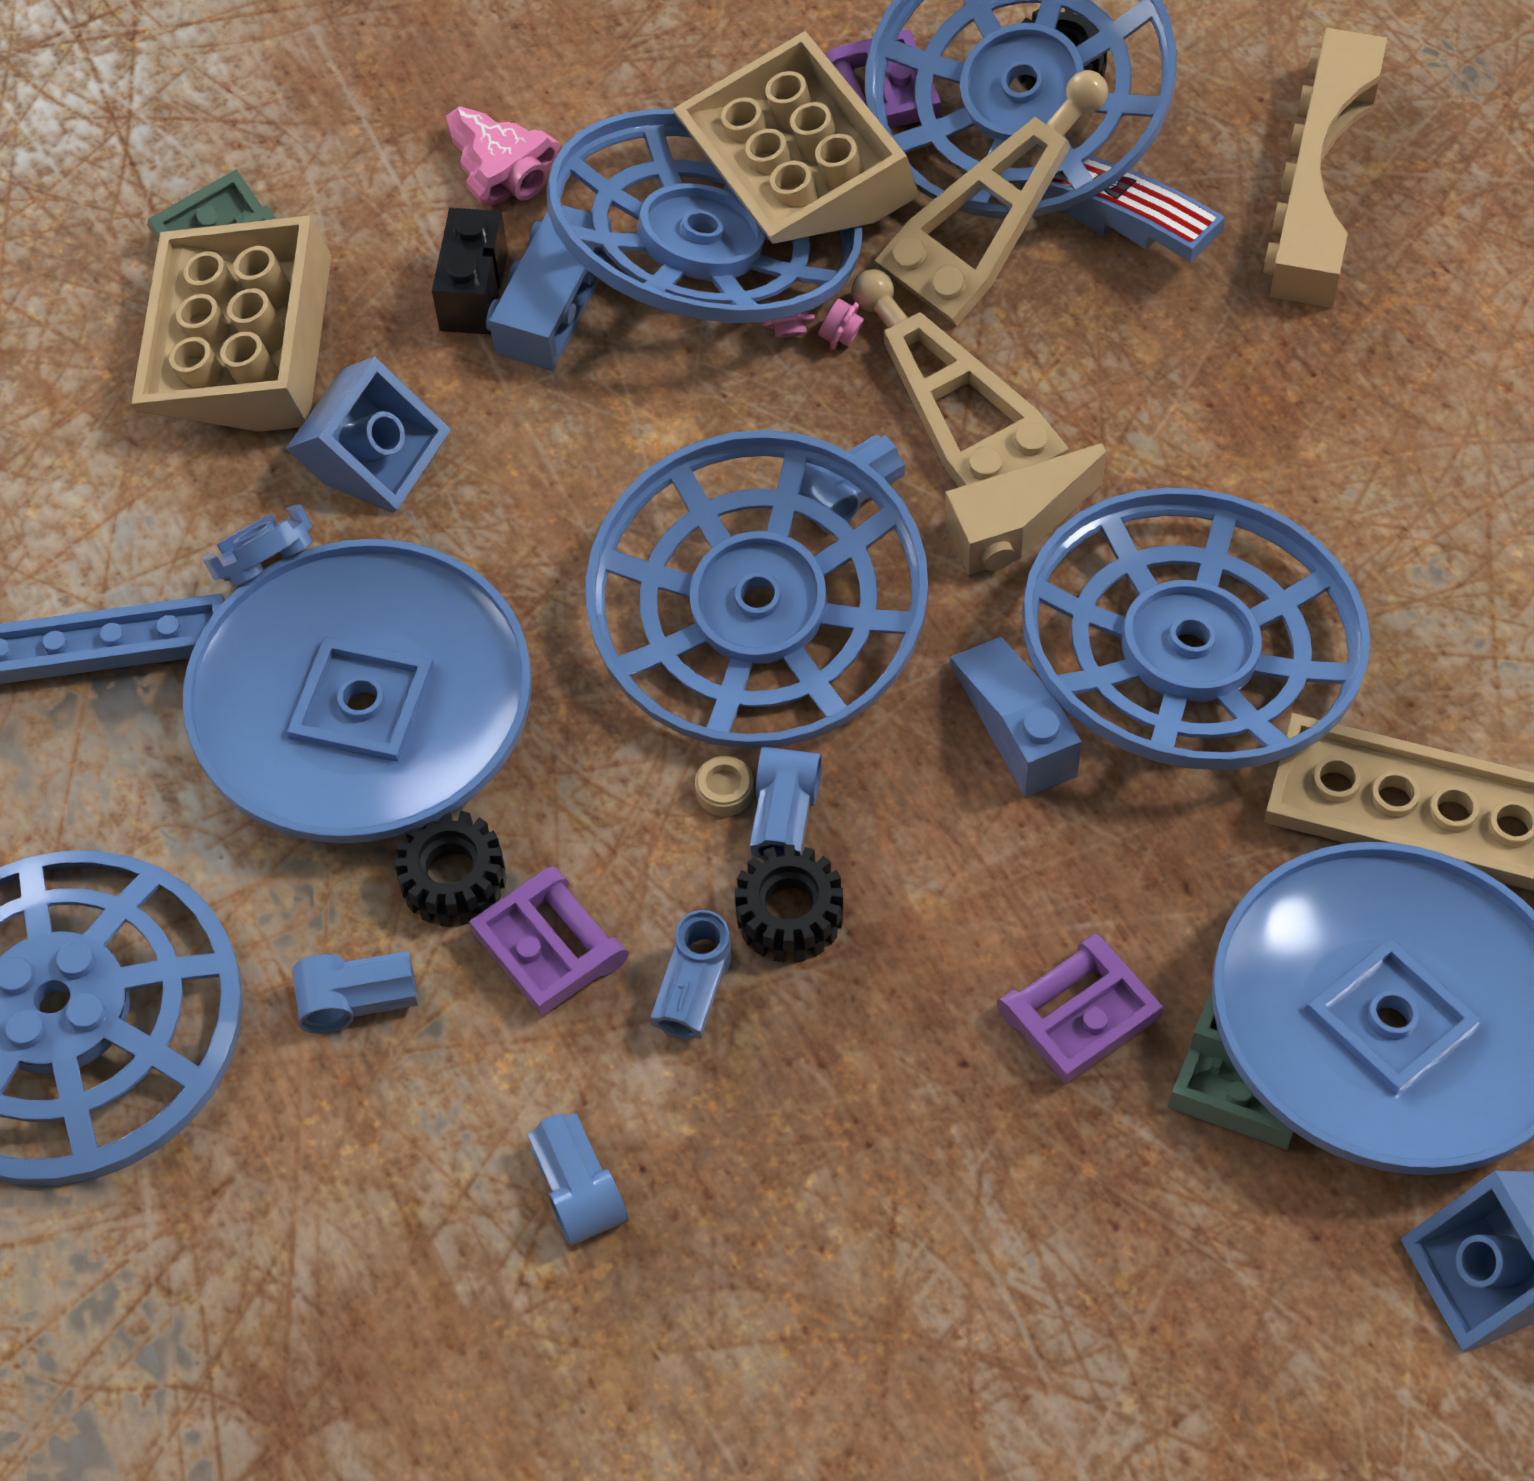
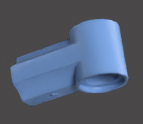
M876 434L848 451L859 457L883 476L889 484L905 476V464L898 454L897 447L886 435L880 437ZM806 464L799 495L809 497L829 507L848 523L857 513L860 503L868 499L869 496L852 482L830 470L814 464ZM814 522L823 532L830 533L820 524Z
M762 747L756 778V799H758L750 840L751 855L764 861V850L774 847L776 856L779 857L784 856V845H795V856H802L810 805L815 806L818 797L822 765L821 753Z
M710 910L690 912L678 923L675 932L676 944L650 1017L652 1026L661 1029L669 1036L683 1040L702 1038L721 978L726 974L731 965V942L727 923L719 914ZM702 939L711 940L718 944L716 949L706 954H697L689 949L694 942Z
M409 951L347 962L337 955L320 954L306 957L293 966L298 1022L300 1028L309 1033L321 1034L341 1030L349 1026L355 1016L418 1006L416 983Z
M577 1113L553 1115L540 1121L539 1125L527 1134L531 1150L551 1190L548 1193L549 1199L569 1246H573L629 1221L627 1211L613 1177L608 1169L602 1170Z

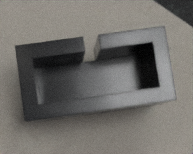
M449 208L432 287L439 331L491 335V330L486 328L487 313L493 300L499 299L498 289H501L508 255L502 211Z

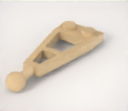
M1084 70L1073 75L1066 86L1067 100L1046 124L1037 117L1032 118L909 219L874 260L878 268L957 327L993 285L1069 152L1070 145L1063 136L1083 113L1096 112L1105 104L1108 98V85L1099 73ZM1038 144L1045 151L1020 191L1002 178L1000 174ZM984 189L1009 207L1010 211L975 270L928 234Z
M870 269L863 271L855 278L851 289L854 302L859 304V308L867 312H876L887 325L888 329L884 330V345L945 471L958 487L1069 453L1068 446L1033 405L924 314L919 312L908 318L893 300L894 286L887 274L880 270ZM919 341L948 366L923 378L908 346ZM969 383L1014 423L960 452L936 404V400Z

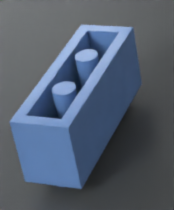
M562 205V211L570 225L593 230L591 213ZM548 211L542 221L538 220L534 223L529 235L528 248L521 260L516 259L513 262L508 274L507 287L501 299H495L491 303L487 313L486 328L491 330L495 354L554 371L600 279L589 272L566 249L554 230ZM607 218L609 231L612 232L611 218ZM587 245L597 256L609 264L611 259L602 248Z

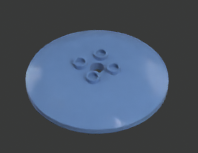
M359 539L334 542L300 551L270 565L256 577L244 582L214 612L202 630L187 665L183 686L185 727L193 752L211 784L229 803L246 816L280 833L301 839L329 843L371 842L396 837L413 829L418 830L425 827L427 823L432 821L434 823L440 820L442 816L449 812L452 813L476 796L494 778L514 750L525 726L532 691L531 664L524 634L511 607L492 584L468 565L440 551L409 542L386 539ZM359 693H371L377 697L374 704L364 710H354L347 706L350 698Z
M1389 842L1346 843L1303 854L1282 864L1249 890L1228 920L1217 948L1212 974L1213 1011L1219 1035L1234 1068L1252 1094L1272 1115L1308 1142L1335 1156L1366 1167L1401 1174L1438 1175L1480 1168L1509 1156L1534 1139V910L1522 898L1487 873L1459 859L1417 846ZM1392 1008L1399 1011L1405 1017L1407 1026L1394 1028L1384 1024L1379 1019L1377 1010Z

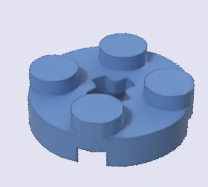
M297 504L285 508L290 516L289 519L277 523L273 515L270 514L227 537L217 544L222 553L219 557L207 552L202 557V560L214 580L224 579L225 582L231 580L232 584L237 586L259 575L264 570L260 562L280 552L282 557L286 558L309 546L313 541L308 531L313 525L302 505Z

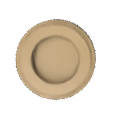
M719 756L706 761L699 768L695 776V790L698 803L708 813L720 817L734 816L744 811L751 803L754 795L753 775L750 768L743 761L731 756Z

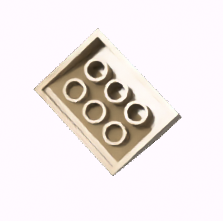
M806 31L673 108L675 116L772 244L872 224L919 197L905 152Z
M311 215L160 232L131 402L136 411L256 432L300 428L311 413L332 256Z

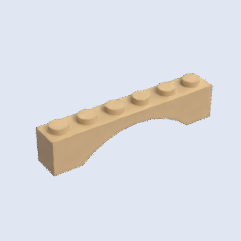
M1326 28L1322 49L1311 48L1306 78L1314 79V86L1303 85L1297 116L1306 117L1305 125L1297 123L1294 125L1289 155L1298 156L1297 164L1286 162L1280 194L1290 195L1289 202L1277 203L1272 234L1281 235L1279 244L1269 242L1263 274L1273 276L1269 296L1271 298L1333 308L1348 232L1335 216L1324 191L1320 168L1323 159L1334 142L1353 123L1373 111L1387 37Z

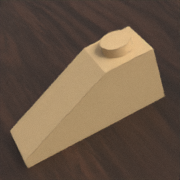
M1100 443L945 491L944 524L968 575L984 570H1000L1011 562L1021 559L1103 484L1106 450L1103 444Z

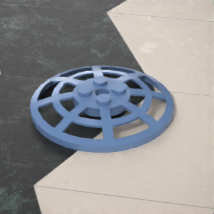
M893 0L885 11L872 38L865 73L867 107L905 153L933 144L936 150L951 164L965 172H968L980 161L961 152L949 141L948 137L976 126L983 134L994 139L988 153L989 155L1032 118L1037 117L1046 124L1067 100L1066 86L1071 77L1080 71H1084V66L1111 50L1116 68V87L1114 93H1108L1105 104L1096 111V113H1103L1106 116L1097 130L1081 146L1074 150L1069 143L1070 150L1055 174L1056 176L1063 173L1074 190L1058 197L1041 200L1031 217L1065 210L1094 197L1122 178L1143 157L1158 136L1171 108L1177 82L1176 43L1171 20L1162 0H1138L1139 3L1114 22L1107 13L1090 0H963L965 6L957 10L940 26L929 41L925 51L896 41L902 27L924 0ZM1041 3L1035 23H1017L1001 27L993 13L998 8L1014 4ZM1061 9H1068L1085 18L1099 33L1075 47L1067 36L1055 29ZM1151 20L1157 33L1162 56V84L1159 96L1130 95L1132 67L1128 48L1124 40ZM974 21L983 39L971 50L965 63L942 57L943 52L954 37ZM888 61L918 71L915 100L922 126L895 135L892 134L888 125L884 104V83ZM1020 75H1031L1037 79L1034 87L1027 92L1018 93L1009 88L1011 82ZM934 77L960 84L961 97L965 107L936 119L932 105V83ZM1122 116L1152 117L1147 129L1135 146L1111 169L1093 179L1082 162L1091 157L1106 143L1119 125ZM910 164L918 191L932 199H935L944 192L941 188L930 183ZM1035 166L1007 168L1000 176L1009 183L1027 182ZM982 189L958 210L971 215L1005 219L1010 208L1005 204L989 203L992 195Z
M649 109L628 112L600 120L579 131L565 143L553 161L546 191L547 209L554 230L566 249L589 272L610 287L639 302L666 312L700 320L728 323L765 322L792 317L814 309L832 298L848 282L857 264L863 235L862 226L839 230L842 254L838 270L806 266L810 252L809 236L791 240L793 254L790 263L760 255L764 240H768V237L711 163L673 160L666 136L692 138L675 116L673 109ZM639 138L645 139L651 157V162L628 167L613 175L609 180L605 179L584 162L589 156L608 146ZM571 174L596 193L591 212L593 230L570 225L562 211L561 199L565 183ZM680 177L702 178L725 184V187L722 190L708 185L682 183ZM658 178L662 187L651 193L644 202L624 192V190L637 183ZM611 204L638 220L637 234L609 231L607 214ZM587 245L602 248L606 255L630 276L618 271L601 259ZM620 250L645 251L648 256L662 267L654 275H651L629 260ZM750 270L778 277L767 285L744 291L735 279ZM683 276L713 282L721 293L696 291L679 287L675 284ZM796 281L821 285L809 293L789 300L766 304L756 303V301H761L781 293L791 287Z
M772 430L732 432L703 439L669 454L645 470L620 495L604 518L591 548L586 574V610L594 643L608 673L625 695L652 719L682 735L713 745L745 749L782 747L814 739L847 724L871 707L895 683L913 655L924 626L929 595L927 560L918 527L902 498L885 478L859 457L829 442L799 433ZM758 456L784 458L777 490H740L709 500L693 473L707 465L735 458ZM806 462L824 467L849 480L871 497L881 510L853 530L843 518L829 507L809 497L799 495ZM673 483L689 512L680 517L663 534L651 552L648 562L616 551L621 536L636 514L658 492ZM744 509H772L767 531H751L730 536L719 518L722 515ZM794 515H802L820 524L835 536L838 541L813 556L805 546L789 537ZM699 528L711 550L699 562L694 574L667 568L666 565L678 546L692 532ZM893 529H895L903 544L910 569L912 597L909 612L876 609L878 602L876 575L871 557L866 549ZM852 560L860 583L859 608L827 603L824 577ZM608 572L641 583L640 615L649 645L621 656L618 655L612 643L606 619L605 588ZM754 587H766L774 593L773 600L761 608L748 606L744 603L743 597L748 590ZM659 589L689 597L695 624L665 637L658 617L657 597ZM821 626L853 630L840 653L821 670H819L804 649L815 637ZM870 632L903 634L899 648L883 674L862 696L847 706L830 683L839 678L855 661L866 644ZM707 643L715 651L730 659L722 685L715 684L696 674L679 659V656ZM784 660L799 681L794 685L774 690H745L753 664H767ZM662 664L685 687L705 698L716 701L707 727L690 723L664 709L647 695L631 676ZM810 696L825 716V718L812 724L781 732L755 734L730 732L739 706L750 708L778 706Z
M1166 487L1133 491L1105 499L1077 513L1059 527L1040 549L1028 575L1022 606L1023 635L1032 664L1047 690L1071 716L1094 734L1125 751L1159 763L1190 769L1232 770L1261 766L1290 757L1318 742L1341 721L1356 699L1368 666L1370 632L1367 612L1355 584L1341 563L1318 539L1292 520L1263 505L1233 495L1203 489ZM1160 516L1197 517L1213 520L1205 548L1168 545L1146 548L1139 551L1136 549L1123 523L1136 519ZM1238 527L1253 532L1276 544L1301 562L1312 574L1284 590L1276 581L1260 569L1227 554L1234 528ZM1102 531L1116 560L1107 564L1090 579L1082 589L1079 598L1048 582L1054 569L1071 550L1087 538ZM1164 565H1192L1200 567L1196 581L1174 580L1160 584L1156 582L1148 569ZM1221 574L1230 575L1247 584L1266 600L1249 609L1239 598L1218 587ZM1124 577H1127L1138 594V597L1129 607L1126 617L1095 606L1105 591ZM1324 592H1327L1334 602L1345 629L1348 650L1347 663L1311 661L1312 646L1310 633L1304 617L1298 608ZM1040 603L1072 618V647L1082 671L1060 675L1055 673L1040 643L1038 622ZM1281 618L1291 639L1293 659L1260 654L1262 647L1260 628ZM1091 626L1121 638V649L1125 660L1098 667L1090 648L1088 627ZM1184 634L1194 635L1200 638L1205 645L1200 647L1187 646L1178 639V636ZM1253 674L1287 680L1279 694L1259 710H1256L1239 692ZM1139 679L1150 689L1164 695L1159 714L1149 712L1131 702L1113 686ZM1306 682L1342 684L1337 699L1324 717L1304 732L1289 739L1270 723L1292 706L1302 692ZM1097 691L1105 701L1122 714L1142 725L1153 728L1151 740L1131 734L1107 721L1080 701L1074 694ZM1216 700L1234 719L1218 723H1189L1181 721L1186 702L1202 703ZM1246 732L1264 746L1263 748L1235 752L1192 751L1174 747L1177 735L1189 738H1221L1237 736Z
M60 851L28 857L0 867V885L19 879L22 896L0 906V925L18 915L24 914L28 939L14 945L0 957V1116L26 1122H52L64 1119L73 1155L44 1159H19L0 1155V1182L18 1186H61L93 1180L131 1166L163 1147L191 1123L214 1095L230 1066L241 1030L244 1000L240 968L227 932L211 907L189 885L164 869L131 856L103 851ZM64 867H104L132 872L138 876L116 897L105 892L88 889H53L46 891L44 871ZM163 886L174 893L194 913L208 935L214 953L176 957L174 948L163 930L139 907ZM81 905L104 910L84 934L52 931L49 913L50 906ZM125 922H128L147 939L156 954L157 960L120 967L115 956L105 946ZM219 977L221 994L218 1021L208 1051L200 1065L197 1066L168 1047L181 1015L183 999L182 981ZM162 984L161 1009L155 1027L149 1036L126 1022L130 1008L129 990ZM55 991H64L70 994L69 1002L62 1010L55 1013H44L39 1010L41 1001L48 994ZM112 1044L134 1056L132 1061L112 1078L90 1090H84L80 1067L97 1059ZM20 1068L32 1073L54 1074L59 1098L53 1100H25L9 1097L2 1093L16 1070ZM153 1068L184 1087L167 1107L145 1125L117 1141L98 1147L90 1112L103 1108L125 1095L142 1081Z

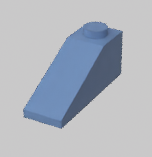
M1002 637L950 656L949 663L1025 798L1078 777L1081 750L1079 736L1060 703Z

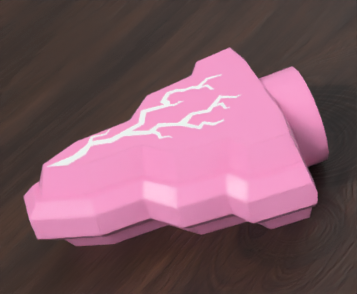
M461 106L446 115L452 142L462 151L460 159L461 168L469 176L466 181L467 189L481 204H489L494 207L513 195L521 201L529 200L541 191L548 178V169L552 166L555 157L561 150L560 142L542 130L528 131L517 123H497L486 113Z

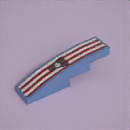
M1093 156L1082 162L1093 179H1096L1115 165ZM1131 169L1117 182L1094 197L1061 210L1102 237L1111 229H1114L1144 249L1149 248L1156 241L1190 263L1223 231L1225 220L1223 215L1184 193ZM1061 173L1054 176L1042 199L1058 197L1074 189L1065 175Z

